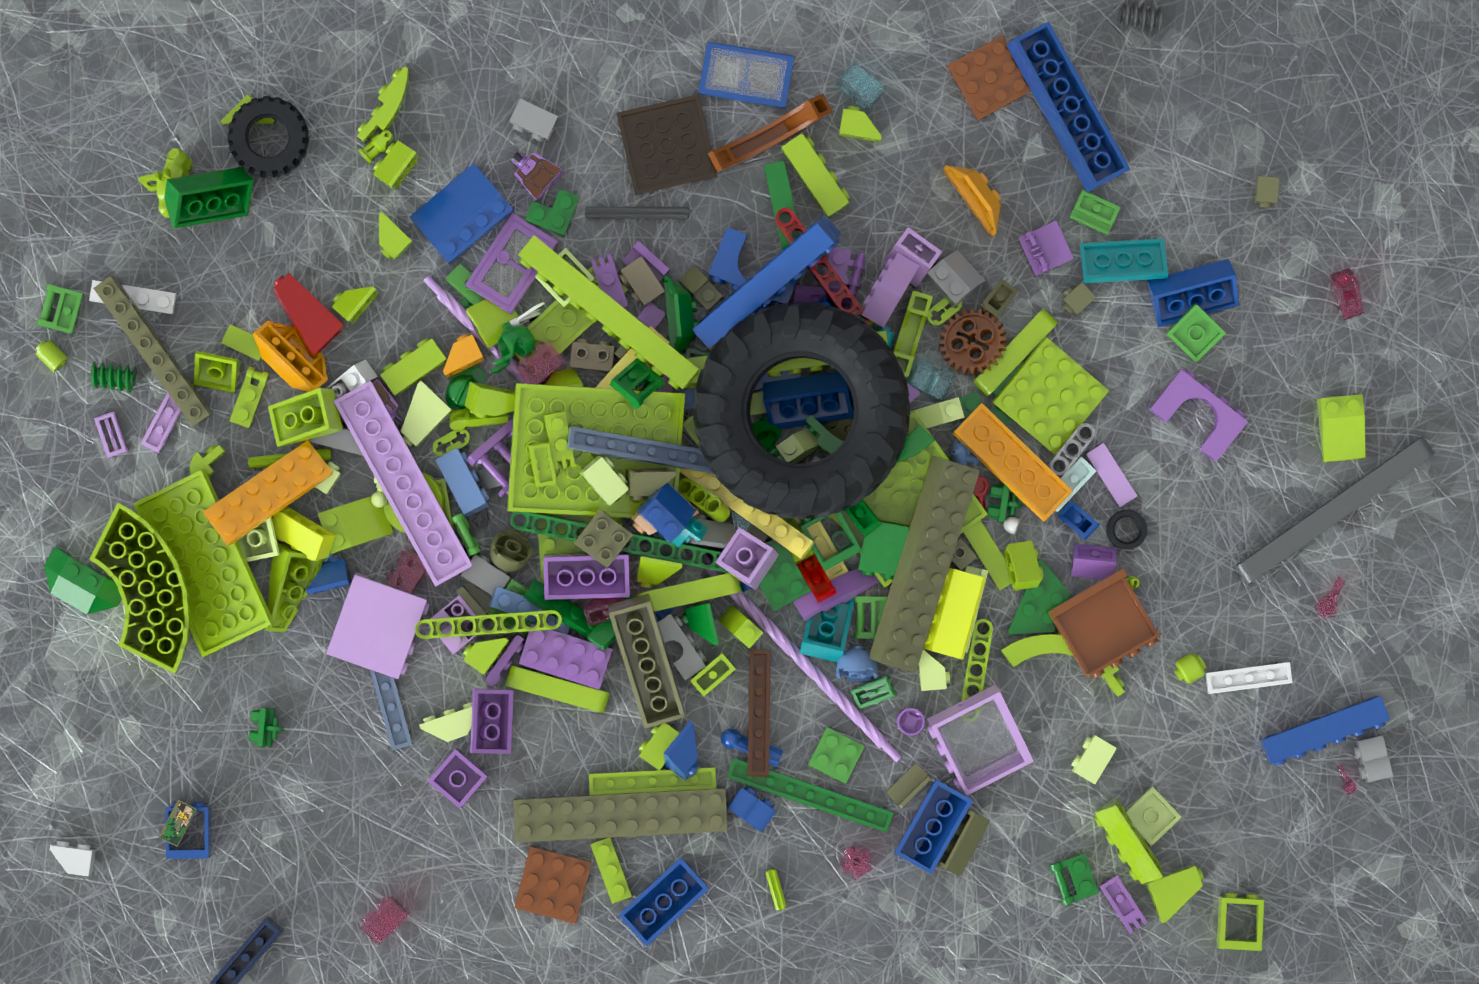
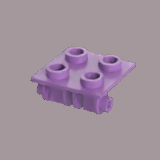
M1057 221L1028 232L1018 238L1035 276L1074 259Z

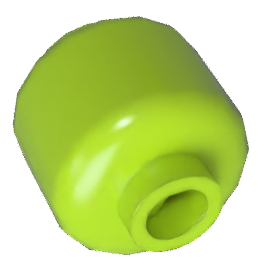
M1188 653L1176 661L1177 669L1174 672L1179 681L1184 680L1186 683L1191 684L1205 675L1207 667L1199 654Z

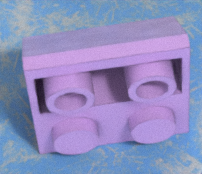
M908 227L882 264L886 265L890 258L894 260L897 253L919 264L920 266L910 284L917 288L942 251Z
M459 595L431 619L476 616V614ZM465 620L462 624L463 630L466 632L472 631L473 623L470 620ZM447 621L442 623L441 630L443 633L448 634L451 632V623ZM478 635L443 637L440 639L454 655Z

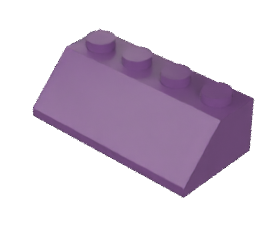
M620 551L608 568L587 553L544 554L545 600L630 597L628 552Z

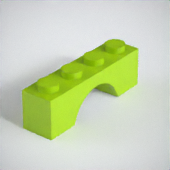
M914 290L911 293L893 351L906 379L909 376L933 296Z

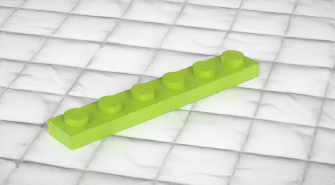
M715 767L699 768L697 773L693 777L689 776L686 781L670 769L589 774L590 795L717 789Z

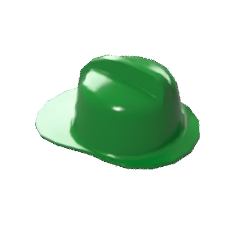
M478 365L452 376L446 389L445 398L447 404L453 410L467 408L464 405L470 381L486 384V375Z
M761 417L752 424L758 440L769 451V447L775 444L781 436L782 431L780 427L772 425L764 417Z

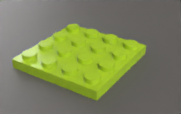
M1045 337L992 403L1053 455H1056L1076 428L1083 424L1109 390L1051 340Z

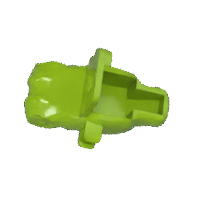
M173 148L168 152L166 164L161 172L156 171L154 174L139 177V182L149 191H157L159 211L166 218H170L164 198L167 179L190 176L189 174L193 170L190 156L177 148ZM157 181V184H150L148 182Z

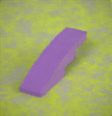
M857 568L831 580L837 593L818 603L812 591L793 601L804 621L822 610L825 613L841 602L845 604L880 581L876 575H864L862 570Z

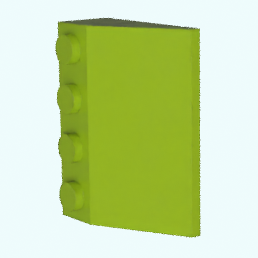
M1117 797L1096 809L1094 820L1100 828L1104 827L1108 834L1105 836L1112 846L1115 844L1119 849L1117 855L1123 864L1127 862L1130 866L1129 873L1134 881L1139 880L1141 884L1162 878L1163 867L1137 828L1132 825L1133 822Z

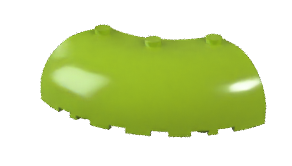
M118 502L89 559L112 577L121 595L125 608V619L118 646L177 674L184 658L190 630V604L184 575L175 555L160 533L135 511Z

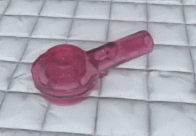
M1338 577L1329 595L1317 601L1316 610L1318 614L1323 617H1331L1336 613L1337 603L1335 600L1345 584V580Z

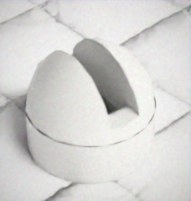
M1016 517L1007 518L1004 522L1005 530L1015 535L1020 519Z

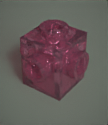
M852 845L843 851L844 855L841 857L843 862L840 865L845 873H851L855 880L873 869L868 861L871 859V856L865 848L861 850L859 846L855 848ZM854 858L860 859L858 864H853L852 860Z

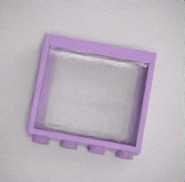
M996 685L927 719L930 724L927 729L932 739L937 738L939 742L936 747L940 755H945L948 760L944 763L949 773L954 772L956 776L953 779L958 791L963 790L966 796L1034 762Z

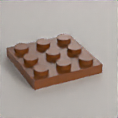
M1003 35L947 65L977 121L1032 92L1008 50V44Z
M530 846L514 908L576 924L592 862Z

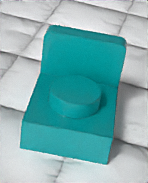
M692 516L686 528L672 543L679 547L684 541L688 542L691 538L700 542L708 528Z

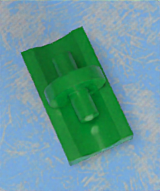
M1005 484L1003 486L994 485L990 489V497L1001 498L999 506L988 505L987 516L997 519V522H1005L1007 506H1010L1008 515H1015L1016 508H1022V504L1017 503V496L1015 494H1011V500L1008 502L1010 489Z
M260 708V710L251 712V721L258 722L259 726L258 731H250L249 741L256 743L259 747H272L273 739H277V731H284V727L278 726L279 718H275V709Z

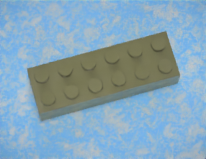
M649 593L608 605L609 616L644 729L684 718L683 702Z

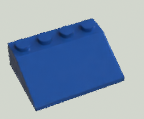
M473 163L413 213L410 218L448 264L451 265L515 211Z

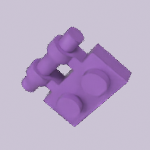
M835 247L829 252L828 261L845 285H848L849 289L852 290V294L856 296L857 289L861 285V281H859L862 269H865L866 265L864 263L866 255L857 253L856 260H851V251ZM848 266L854 267L851 279L845 278ZM827 267L825 269L824 275H826L828 272ZM831 282L828 285L829 288H840L836 282Z

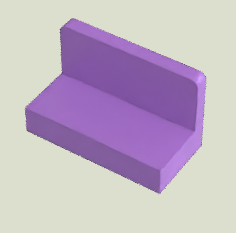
M639 241L623 259V262L627 265L637 257L642 256L659 282L670 271L664 263Z
M1074 544L1071 576L1104 580L1113 575L1116 568L1117 548Z

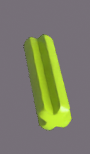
M767 870L766 876L775 909L783 910L787 906L777 870Z

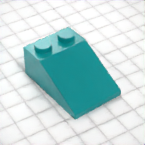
M854 598L845 604L843 602L837 604L825 613L822 610L806 621L799 654L837 662L843 656Z

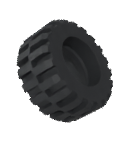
M263 96V98L258 99L256 97L251 99L250 102L241 105V108L232 116L233 119L228 126L227 141L234 159L244 170L261 178H279L281 175L291 173L295 167L297 168L301 164L300 162L305 158L307 148L309 147V131L302 114L293 104L278 97ZM263 118L279 120L288 131L289 138L286 148L274 157L258 155L249 144L251 127L255 122Z

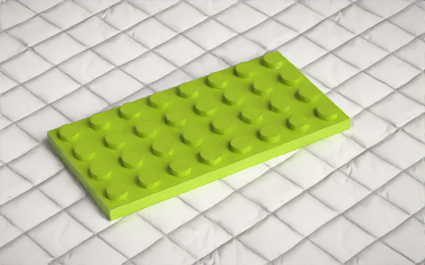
M205 469L133 503L137 514L147 520L160 533L179 563L189 596L190 631L202 657L275 624L238 541L227 546L203 514V511L219 501Z

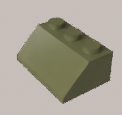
M968 809L937 865L961 877L990 820Z

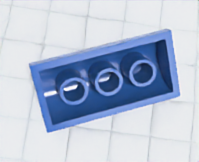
M679 858L618 916L647 947L710 888L684 859Z

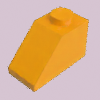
M462 335L457 338V342L453 343L443 370L447 378L485 361L473 335Z

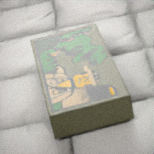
M178 799L159 838L178 847L198 809Z

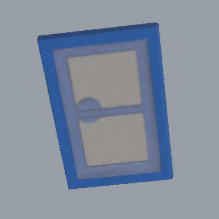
M707 41L698 94L786 108L794 56Z

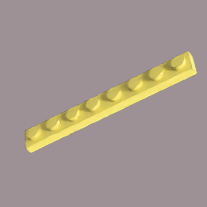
M680 468V473L716 495L730 509L801 560L813 546L814 542L777 515L762 512L734 496L721 484L715 474Z

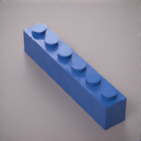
M1377 695L1259 740L1267 762L1278 766L1286 763V758L1294 756L1297 759L1307 755L1306 751L1322 750L1326 748V744L1333 741L1334 744L1346 740L1345 736L1351 734L1354 737L1366 733L1365 729L1372 726L1374 729L1381 728L1386 725L1385 722L1390 720L1382 697Z

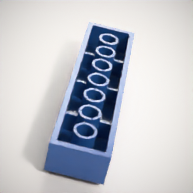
M1048 21L1013 39L1007 45V48L1087 193L1130 170L1050 22Z
M824 214L701 319L693 328L695 334L709 349L716 345L721 337L724 338L727 332L739 321L749 315L756 314L761 309L760 305L763 308L767 306L777 295L776 292L781 294L792 283L791 279L796 281L808 269L807 265L811 268L820 260L823 252L828 254L834 249L835 245L839 243L840 231Z

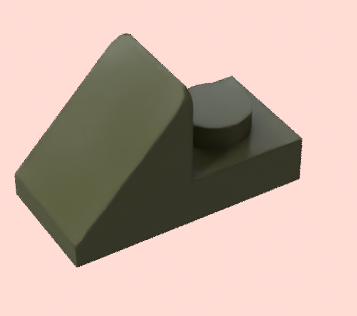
M695 266L679 280L707 311L723 297L709 282V279Z
M1001 278L981 306L998 318L1018 291Z

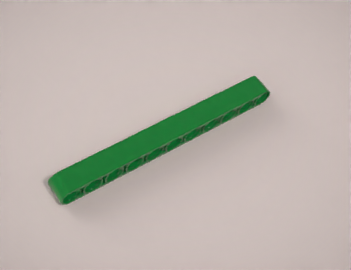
M514 512L511 516V524L515 529L575 541L579 537L577 534L578 528L588 525L587 522L544 513ZM523 514L526 517V523L523 525L517 524L515 516ZM539 518L545 519L547 527L539 529L535 524L536 520ZM558 523H565L568 526V531L566 533H559L556 525ZM631 532L633 536L630 538V544L624 546L621 550L729 573L716 563L723 552L718 549L684 542L677 547L664 538ZM642 540L651 542L652 546L649 550L644 551L640 548L639 544ZM664 544L672 547V552L668 555H664L660 551V547ZM683 549H691L693 556L690 559H684L681 556ZM705 553H711L714 557L713 561L709 564L704 563L701 559Z

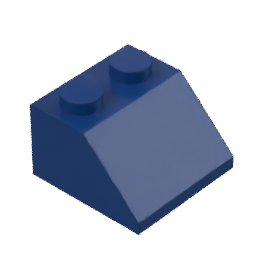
M667 482L652 494L636 512L666 541L672 543L686 528L696 509Z

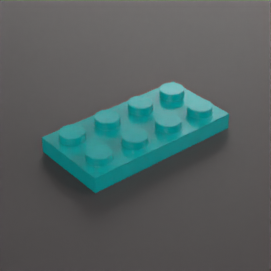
M1164 238L1080 243L1079 245L1083 283L1168 278Z

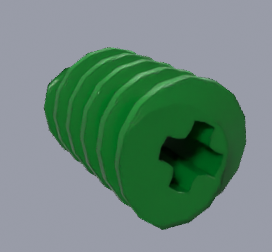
M93 361L91 382L94 388H98L101 384L102 389H106L109 385L110 390H115L118 387L119 391H123L126 386L127 392H131L135 386L136 366L133 372H130L129 365L122 371L121 364H118L116 370H114L112 363L109 364L108 369H105L104 362H101L100 367L97 368L96 361Z

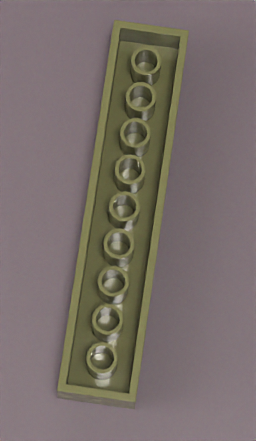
M932 456L869 654L870 659L916 673L980 470Z
M725 787L699 790L518 798L513 800L515 843L728 831Z

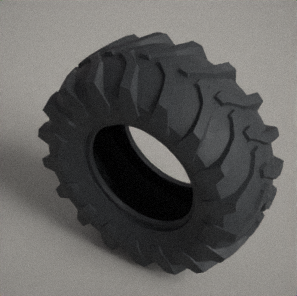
M782 303L762 309L756 314L749 315L739 321L712 348L696 383L694 394L695 406H693L695 433L699 440L698 445L709 468L716 474V478L734 496L753 508L767 514L778 515V517L797 519L820 518L842 512L858 504L866 496L871 495L885 481L892 468L894 469L903 451L906 435L909 431V390L905 375L894 352L887 345V342L871 326L861 321L860 318L842 309L825 306L822 303ZM797 358L819 360L835 368L849 385L854 401L852 427L842 445L829 456L819 461L805 464L786 462L767 451L755 435L750 417L752 396L762 377L776 365Z

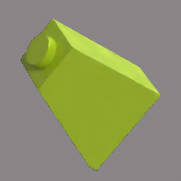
M732 604L718 619L723 626L749 649L763 634V631Z
M1190 865L1165 874L1158 880L1146 883L1161 923L1167 922L1203 886L1201 881L1204 880V876L1200 868L1197 869L1195 865Z

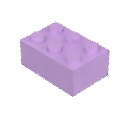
M897 253L894 260L890 258L862 305L866 307L862 315L884 328L920 265L900 253Z

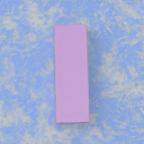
M168 392L140 443L159 454L182 413Z
M1104 443L1085 454L1119 508L1137 497L1134 489Z

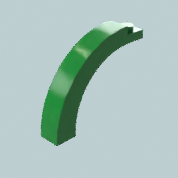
M812 415L806 420L809 424L806 428L815 436L818 433L821 435L815 442L830 454L836 451L844 442L831 434ZM919 425L906 436L905 445L897 463L919 454L930 446L935 439Z

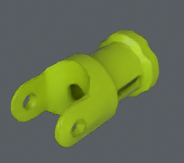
M385 130L379 135H374L371 138L372 141L363 149L359 148L358 151L371 164L373 158L380 152L387 150L394 136L390 131Z

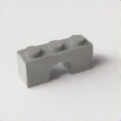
M670 614L658 622L664 643L675 640L683 647V655L674 662V665L684 680H687L706 667L704 663L707 661L701 650L698 652L693 647L695 641L689 632L684 634L681 629L684 625L677 615L673 617Z

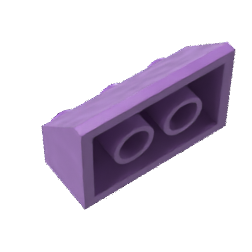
M473 689L470 753L511 754L513 690Z

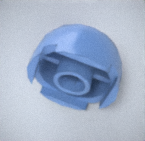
M853 646L851 650L845 651L843 656L838 659L836 677L838 679H841V676L847 677V681L868 682L871 681L873 676L877 679L878 662L869 658L870 652L864 650V647Z

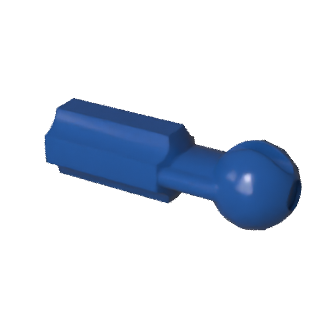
M732 728L723 731L721 736L723 746L728 749L736 748L747 753L748 737L740 735L736 729ZM769 745V764L777 767L783 753L782 749Z

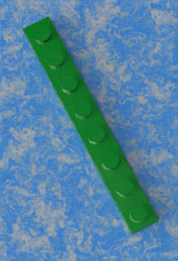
M734 757L727 778L886 833L894 813L769 770V777L747 776V762Z

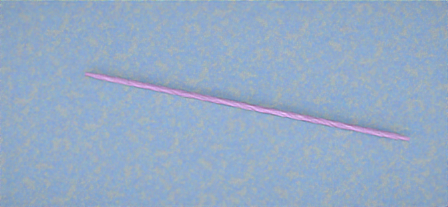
M427 276L424 282L437 295L438 300L447 306L450 312L487 348L477 333V327L469 318L463 306L447 290H443L430 276ZM498 344L488 349L497 360L502 358ZM512 358L510 359V364L506 369L520 383L538 384L517 361ZM684 549L691 557L693 556L691 549ZM702 555L701 559L704 563L709 564L712 562L708 555ZM703 568L710 577L725 574L724 572ZM742 592L729 595L770 635L773 641L788 656L793 658L795 663L817 683L820 689L833 702L839 705L841 710L863 730L878 748H882L895 762L902 757L887 742L888 739L879 732L875 725L863 713L857 710L855 705L833 685L820 669L812 664L806 655L799 654L800 649L764 615L761 609L747 595Z

